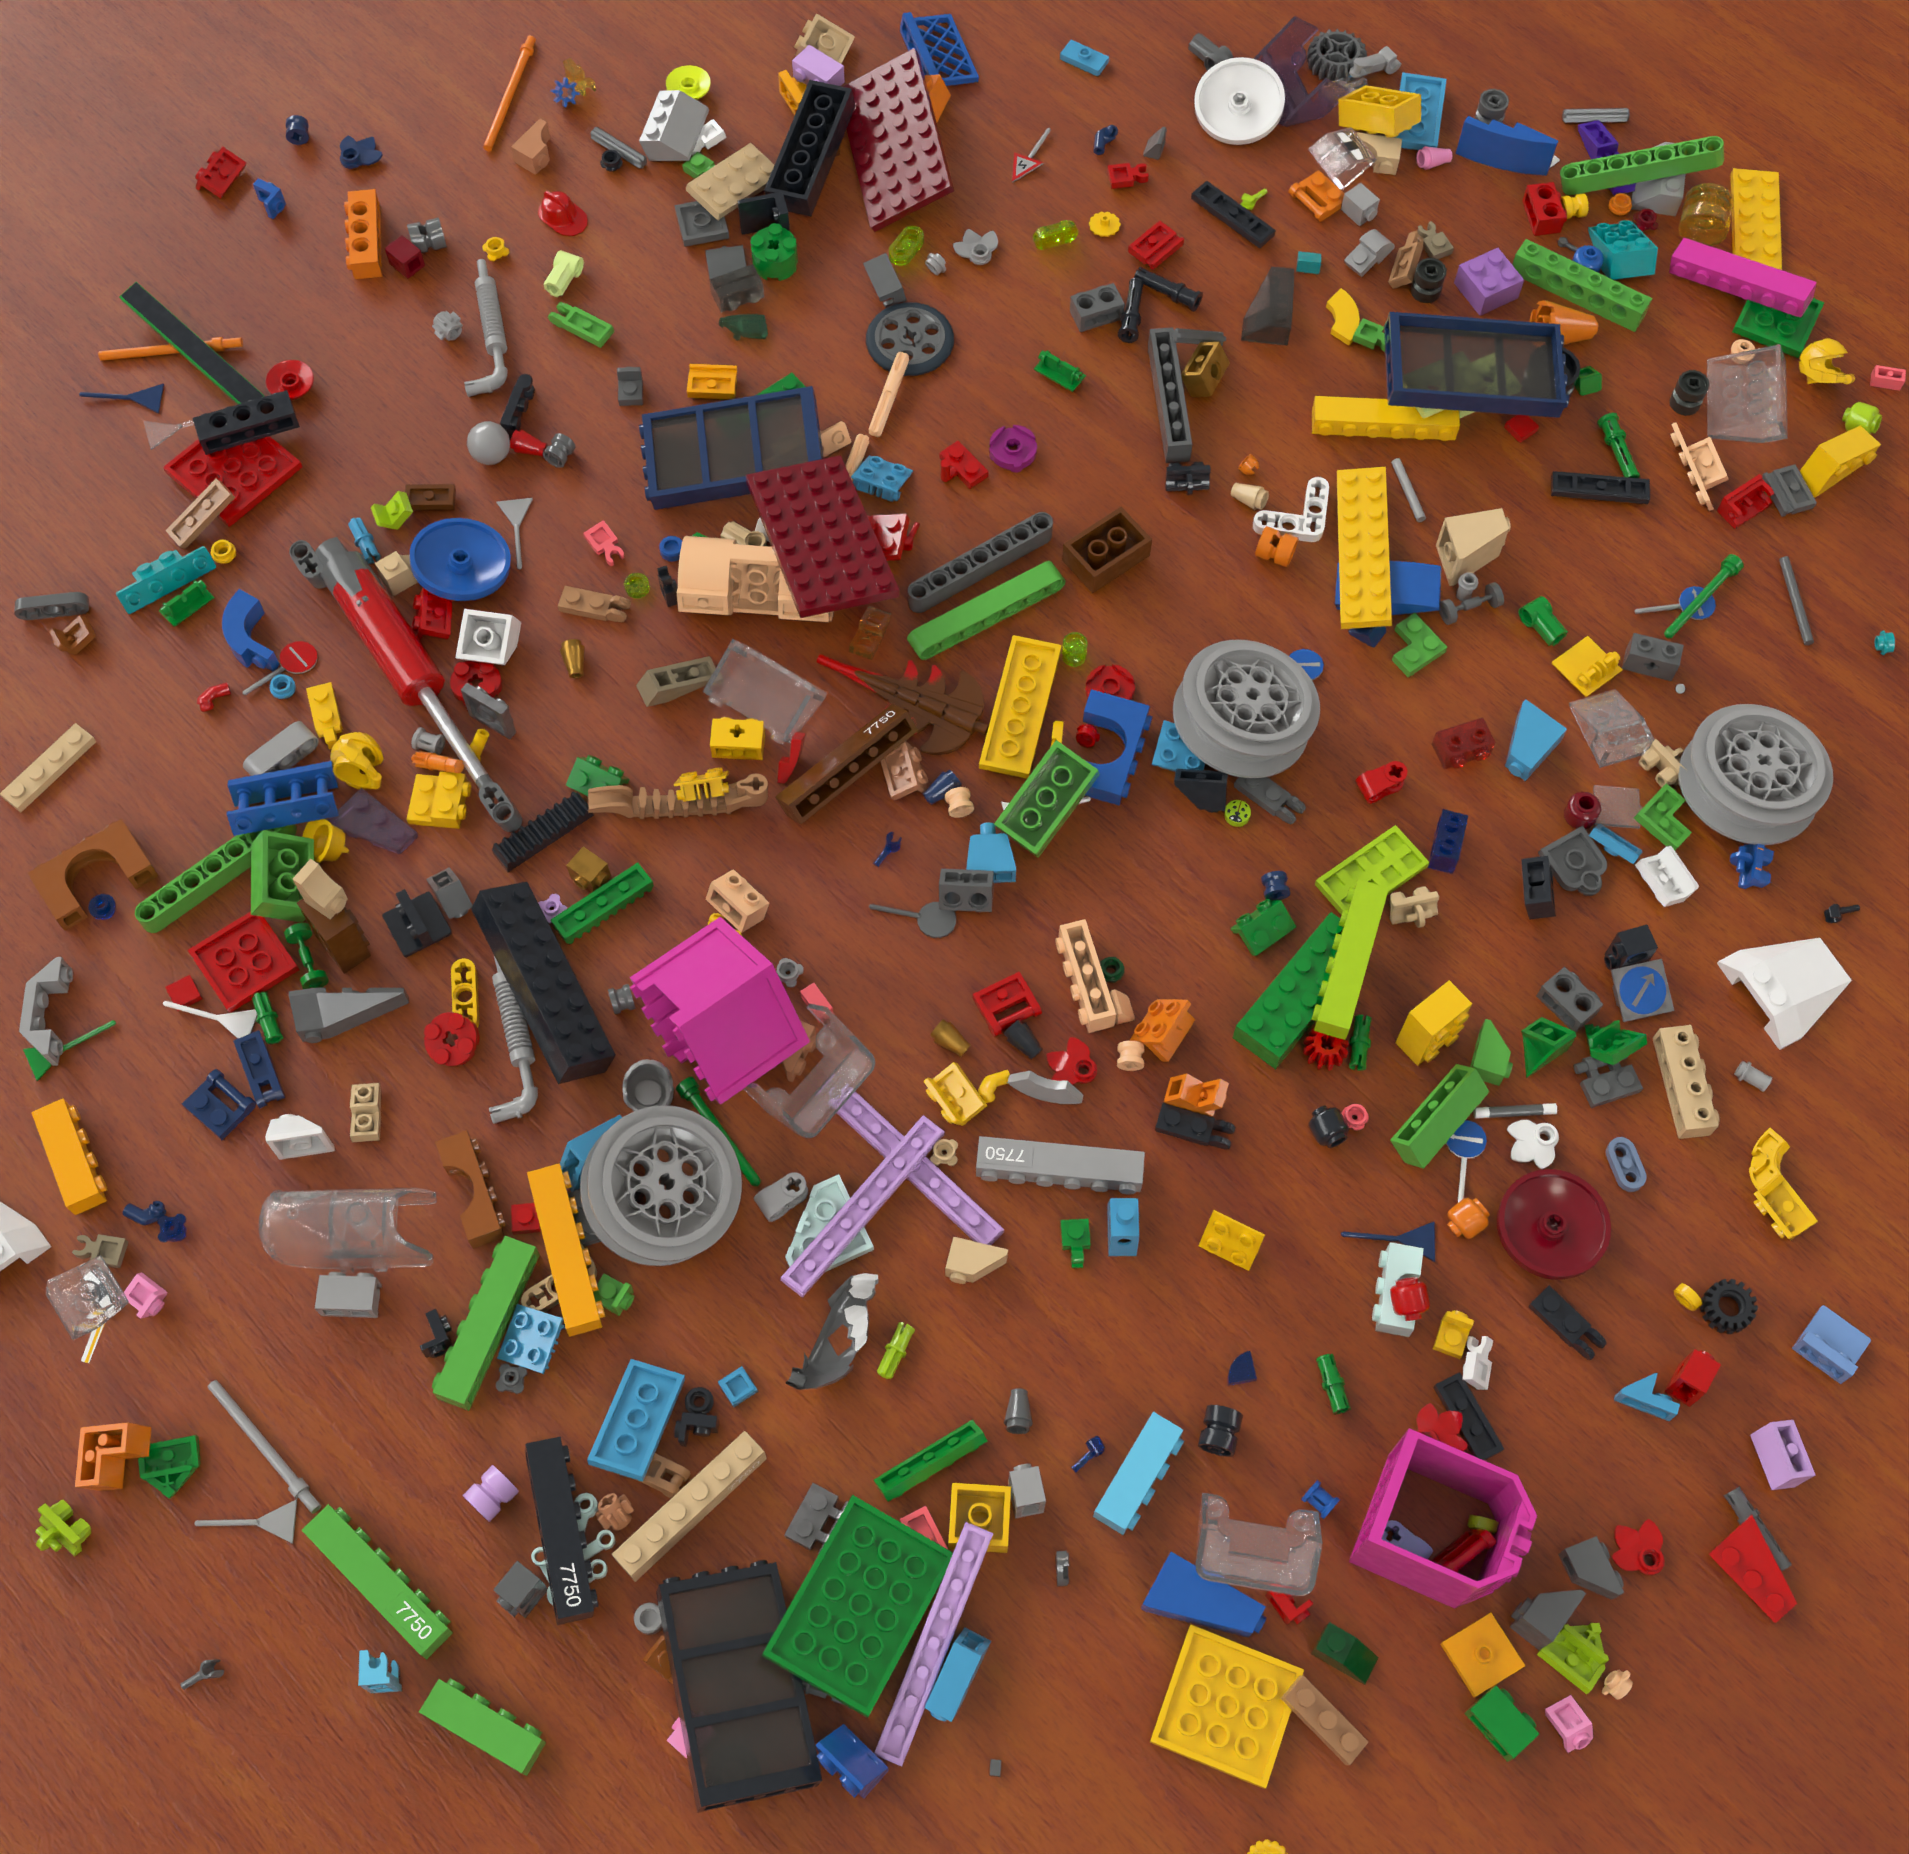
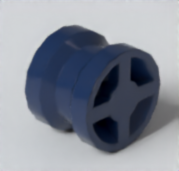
M299 115L288 117L285 122L287 129L286 139L295 145L305 144L309 139L308 120Z
M1272 871L1261 877V882L1265 886V899L1283 900L1290 896V888L1286 885L1288 880L1286 872Z

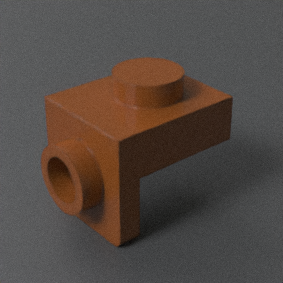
M81 615L63 631L56 628L49 630L54 646L62 652L66 651L77 655L96 637L88 619Z

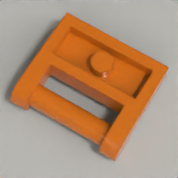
M1319 170L1300 183H1294L1288 191L1293 198L1297 197L1315 214L1314 217L1320 222L1341 209L1345 194Z

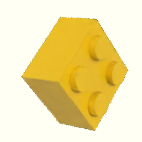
M952 1483L948 1549L955 1550L965 1522H968L993 1533L986 1552L1007 1553L1011 1487Z

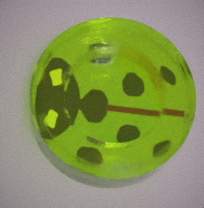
M632 573L624 581L625 591L632 598H642L649 592L648 578L642 573Z

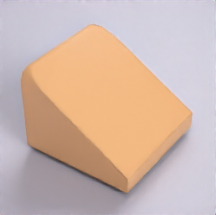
M1115 989L1111 990L1110 996L1116 1012L1115 1023L1121 1024L1135 1020L1128 996Z

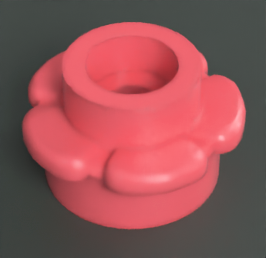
M1359 1104L1347 1106L1342 1111V1115L1349 1127L1354 1130L1363 1129L1364 1124L1369 1120L1366 1109ZM1352 1116H1357V1119L1354 1120Z

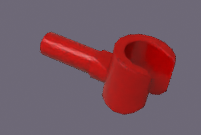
M914 523L908 536H906L903 550L911 551L913 549L914 537L920 523Z

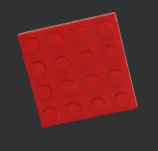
M270 436L205 455L199 439H197L163 466L165 473L194 498H197L216 478L220 480L235 496L217 516L228 527L232 526L303 468L301 462Z

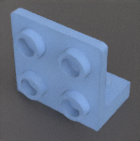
M1823 1305L1816 1312L1792 1349L1842 1384L1853 1376L1858 1366L1855 1364L1871 1342V1339Z

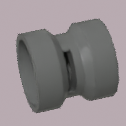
M557 433L551 440V446H547L543 452V457L551 465L562 468L568 460L567 456L573 453L576 446L568 436Z

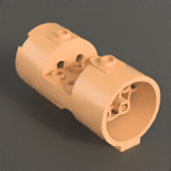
M684 537L678 569V612L732 615L733 612L778 615V619L832 621L833 612L800 618L772 547L740 545L736 539Z

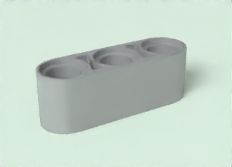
M301 721L294 722L245 759L243 768L251 776L290 769L316 749L319 739Z

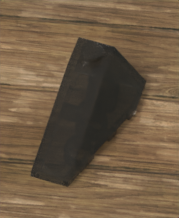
M1271 266L1243 319L1241 341L1288 346L1293 313V268Z

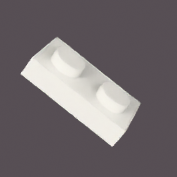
M1672 846L1665 847L1658 855L1640 859L1635 864L1642 878L1650 886L1655 897L1663 907L1684 902L1699 888V885Z

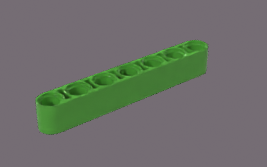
M1710 136L1570 163L1563 166L1560 170L1562 191L1567 195H1575L1717 168L1724 162V142L1718 136Z
M1046 561L914 629L907 636V641L921 660L929 659L1058 592L1063 588L1066 581L1053 562Z
M294 824L267 829L266 831L295 835L297 826ZM262 831L236 835L139 903L135 909V917L144 930L149 933L161 931L251 867V843ZM243 852L240 856L235 857L236 854ZM221 868L219 871L213 872L215 869ZM199 883L196 887L191 888L194 884ZM176 899L175 902L169 904L171 900ZM154 914L152 918L147 919L148 916Z

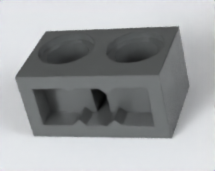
M1114 283L1106 286L1102 285L1086 292H1079L1070 298V313L1080 332L1119 321L1121 314L1124 312L1125 304Z
M941 868L939 910L992 912L994 871Z
M1565 967L1542 985L1536 995L1575 1033L1594 1018L1603 1006L1598 995L1588 990L1581 983L1579 977L1575 973L1569 972ZM1557 986L1565 988L1567 992H1561ZM1576 1005L1583 1006L1586 1011L1579 1010Z
M516 1561L493 1591L499 1596L496 1602L513 1617L519 1613L526 1618L545 1595L548 1588L536 1575Z

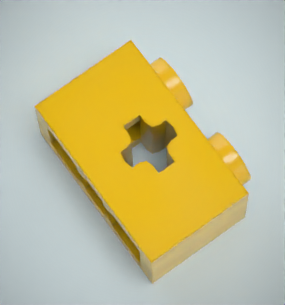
M729 717L712 720L710 739L712 758L763 760L765 742L764 721H758L753 718L734 720Z

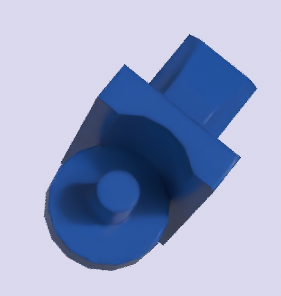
M1746 844L1740 846L1738 852L1730 855V863L1737 866L1736 871L1740 872L1739 888L1747 889L1752 885L1763 888L1770 883L1771 874L1762 870V865L1767 866L1771 863L1774 851L1764 847L1765 845Z

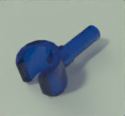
M894 832L887 834L885 847L873 862L875 866L879 867L890 852H897L900 849L901 837L897 842H891Z
M1095 1436L1085 1443L1089 1452L1085 1453L1071 1467L1075 1473L1089 1460L1103 1454L1105 1446L1099 1436Z

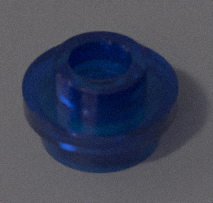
M99 894L91 899L88 909L94 918L105 920L114 915L116 902L108 894ZM105 903L104 907L98 908L101 904Z

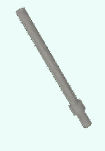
M217 1380L212 1381L208 1385V1389L288 1484L289 1492L295 1499L299 1498L312 1514L316 1513L321 1508V1505L310 1493L309 1485L303 1478H298L222 1385Z

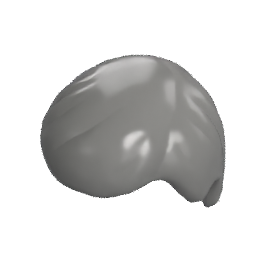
M649 1059L640 1060L630 1066L623 1080V1099L626 1105L633 1111L651 1106H670L674 1088L669 1069L661 1062Z

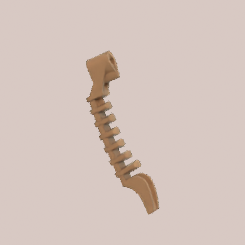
M751 774L744 780L728 784L729 793H725V796L711 797L710 791L709 798L707 799L701 788V800L698 799L696 793V800L686 802L678 800L673 790H669L668 795H660L659 789H654L653 796H647L645 787H640L639 796H633V790L627 786L596 787L588 789V813L610 812L621 814L627 818L639 817L640 819H644V817L659 819L662 816L673 818L674 816L688 817V815H698V817H701L703 814H712L713 816L717 815V813L731 814V812L741 807H757L765 804L768 799V781L761 774Z

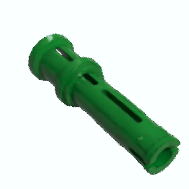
M1609 413L1602 416L1597 421V425L1599 428H1602L1605 435L1604 441L1608 446H1611L1624 477L1640 478V473L1625 442L1626 432L1621 429L1618 423V414ZM1621 453H1623V455H1624V457H1625L1626 462H1627L1628 465H1626V463H1625V461H1624V458H1623V456H1622Z

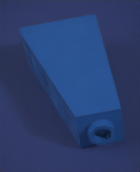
M1170 1552L1140 1608L1145 1612L1247 1638L1251 1636L1253 1631L1259 1633L1267 1618L1262 1615L1266 1606L1173 1552Z

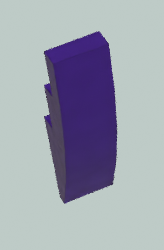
M1599 120L1578 125V131L1591 159L1619 154V143ZM1636 183L1608 189L1615 196L1618 193L1635 191Z

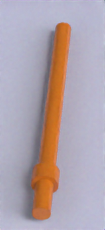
M214 337L212 340L204 341L215 352L225 351L226 348L243 347L242 337L229 339ZM168 344L99 351L98 355L100 361L176 354L179 352Z

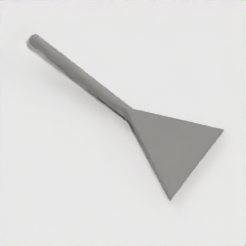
M533 498L496 502L514 526L518 569H522L519 527Z
M297 1499L258 1519L197 1520L194 1524L195 1526L256 1525L293 1544Z

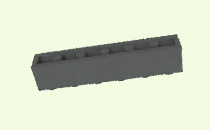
M1174 328L1150 329L1148 353L1166 463L1190 462L1192 439L1177 347L1174 338H1171Z

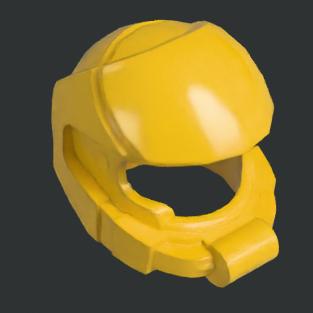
M1825 338L1811 343L1802 351L1799 358V369L1801 373L1807 375V384H1851L1855 381L1853 374H1845L1840 368L1832 364L1833 358L1844 357L1843 354L1848 353L1843 345L1836 340Z
M353 732L340 736L339 740L333 745L330 755L334 775L348 786L359 790L379 789L382 776L375 770L374 766L381 764L384 760L380 745L367 733Z

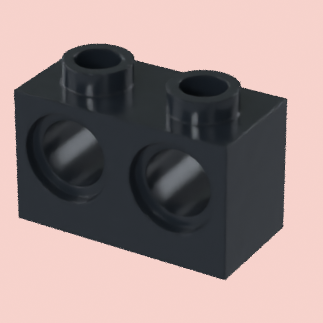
M1540 856L1521 859L1524 901L1529 920L1555 917L1553 874L1549 857Z
M1646 924L1616 934L1604 954V961L1609 970L1650 961L1658 946L1648 925Z

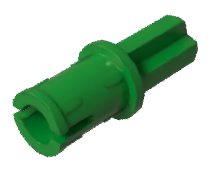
M266 992L255 993L252 1001L258 1015L256 1021L262 1027L265 1041L268 1044L278 1043L283 1039L277 1022L278 1014L273 1011Z

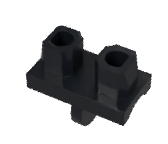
M1194 462L1191 466L1170 463L1169 467H1166V491L1186 490L1187 495H1192L1193 490L1209 489L1210 465H1204L1203 462Z

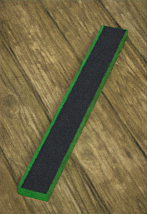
M135 282L119 296L120 300L237 405L265 397L139 283Z

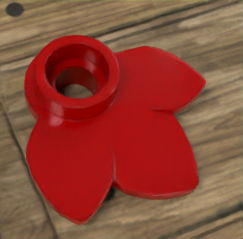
M1069 1038L1067 1051L1050 1052L1046 1055L1049 1067L1056 1072L1051 1080L1069 1081L1072 1085L1076 1083L1087 1084L1092 1082L1097 1075V1065L1090 1059L1089 1048L1077 1038ZM1085 1068L1088 1070V1073L1082 1075L1079 1073V1070Z
M1431 1403L1419 1411L1416 1418L1417 1432L1426 1436L1430 1435L1433 1439L1463 1452L1467 1449V1442L1458 1436L1463 1424L1461 1412L1446 1411L1438 1414V1411Z
M1650 1519L1644 1521L1639 1531L1622 1525L1615 1527L1614 1539L1620 1550L1616 1551L1611 1558L1619 1568L1628 1572L1639 1570L1645 1575H1656L1663 1569L1665 1560L1660 1551L1663 1537L1653 1521ZM1644 1556L1652 1558V1566L1644 1562Z

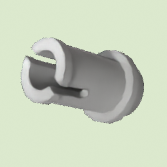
M1468 572L1460 576L1458 580L1459 588L1456 591L1457 599L1460 601L1471 599L1473 590L1478 586V579L1475 574Z
M1742 1061L1734 1075L1738 1077L1739 1081L1744 1080L1764 1092L1769 1086L1772 1077L1752 1067L1751 1062L1746 1063Z

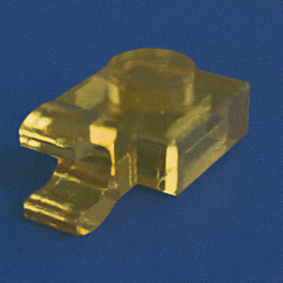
M571 58L563 61L565 76L570 83H577L574 87L576 91H579L584 97L586 96L585 88L590 87L593 91H596L595 81L591 78H585V73L579 64L576 65Z

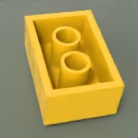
M1365 85L1338 99L1339 126L1347 127L1350 131L1364 130L1368 134L1381 133L1385 134L1386 137H1396L1399 133L1409 130L1412 126L1421 122V94Z
M1450 980L1409 1012L1395 1043L1417 1066L1423 1061L1429 1063L1439 1054V1048L1444 1044L1446 1047H1449L1458 1039V1033L1464 1027L1463 1023L1470 1016L1468 1011L1472 1003Z

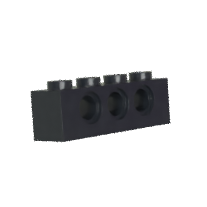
M287 390L192 418L205 455L300 427Z

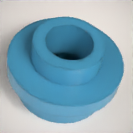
M279 674L272 678L269 688L274 697L286 699L293 695L296 685L291 677Z

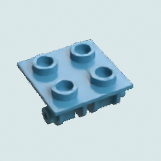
M869 455L851 478L854 479L853 485L856 487V490L873 495L877 487L876 497H880L882 494L881 498L893 502L894 500H899L901 492L898 490L910 477L913 470L906 468L902 464H894L883 460L881 457Z
M1164 720L1151 765L1175 772L1176 769L1204 770L1205 763L1196 757L1185 745L1176 729L1175 723Z
M517 1304L497 1359L544 1374L546 1369L549 1370L548 1364L552 1356L551 1352L555 1353L553 1347L554 1344L558 1345L556 1339H558L561 1329L564 1328V1325H562L564 1319Z

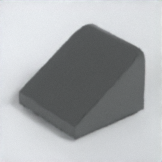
M1162 127L1149 138L1143 153L1144 157L1160 159L1166 141V127Z

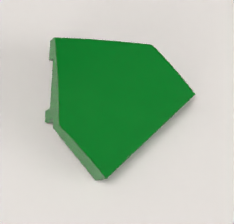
M1619 1020L1601 1028L1599 1025L1595 1027L1593 1024L1584 1025L1591 1057L1607 1064L1615 1065L1647 1045L1646 1034L1625 1029L1621 1030Z
M193 1435L151 1443L149 1457L138 1458L140 1478L146 1480L161 1491L163 1495L171 1499L201 1465L199 1437Z

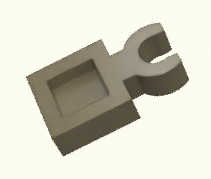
M1432 221L1428 223V231L1424 230L1421 225L1418 226V234L1424 241L1423 249L1429 258L1441 259L1453 253V246L1443 232H1435L1436 226Z
M98 1234L96 1242H93L85 1235L77 1236V1240L80 1243H86V1247L83 1250H73L72 1253L77 1258L86 1259L91 1256L90 1262L92 1264L121 1268L129 1243L125 1238Z

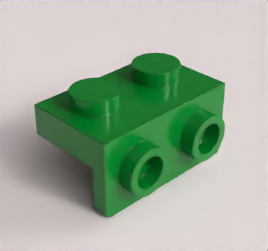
M588 755L587 758L577 757L566 786L588 796V789L604 786H622L623 784H628L630 778L623 775V770L614 766L607 768L601 765V759Z
M1266 899L1256 906L1257 910L1251 914L1247 913L1240 916L1236 920L1237 924L1230 928L1233 933H1238L1252 956H1257L1296 928L1294 921L1281 900Z

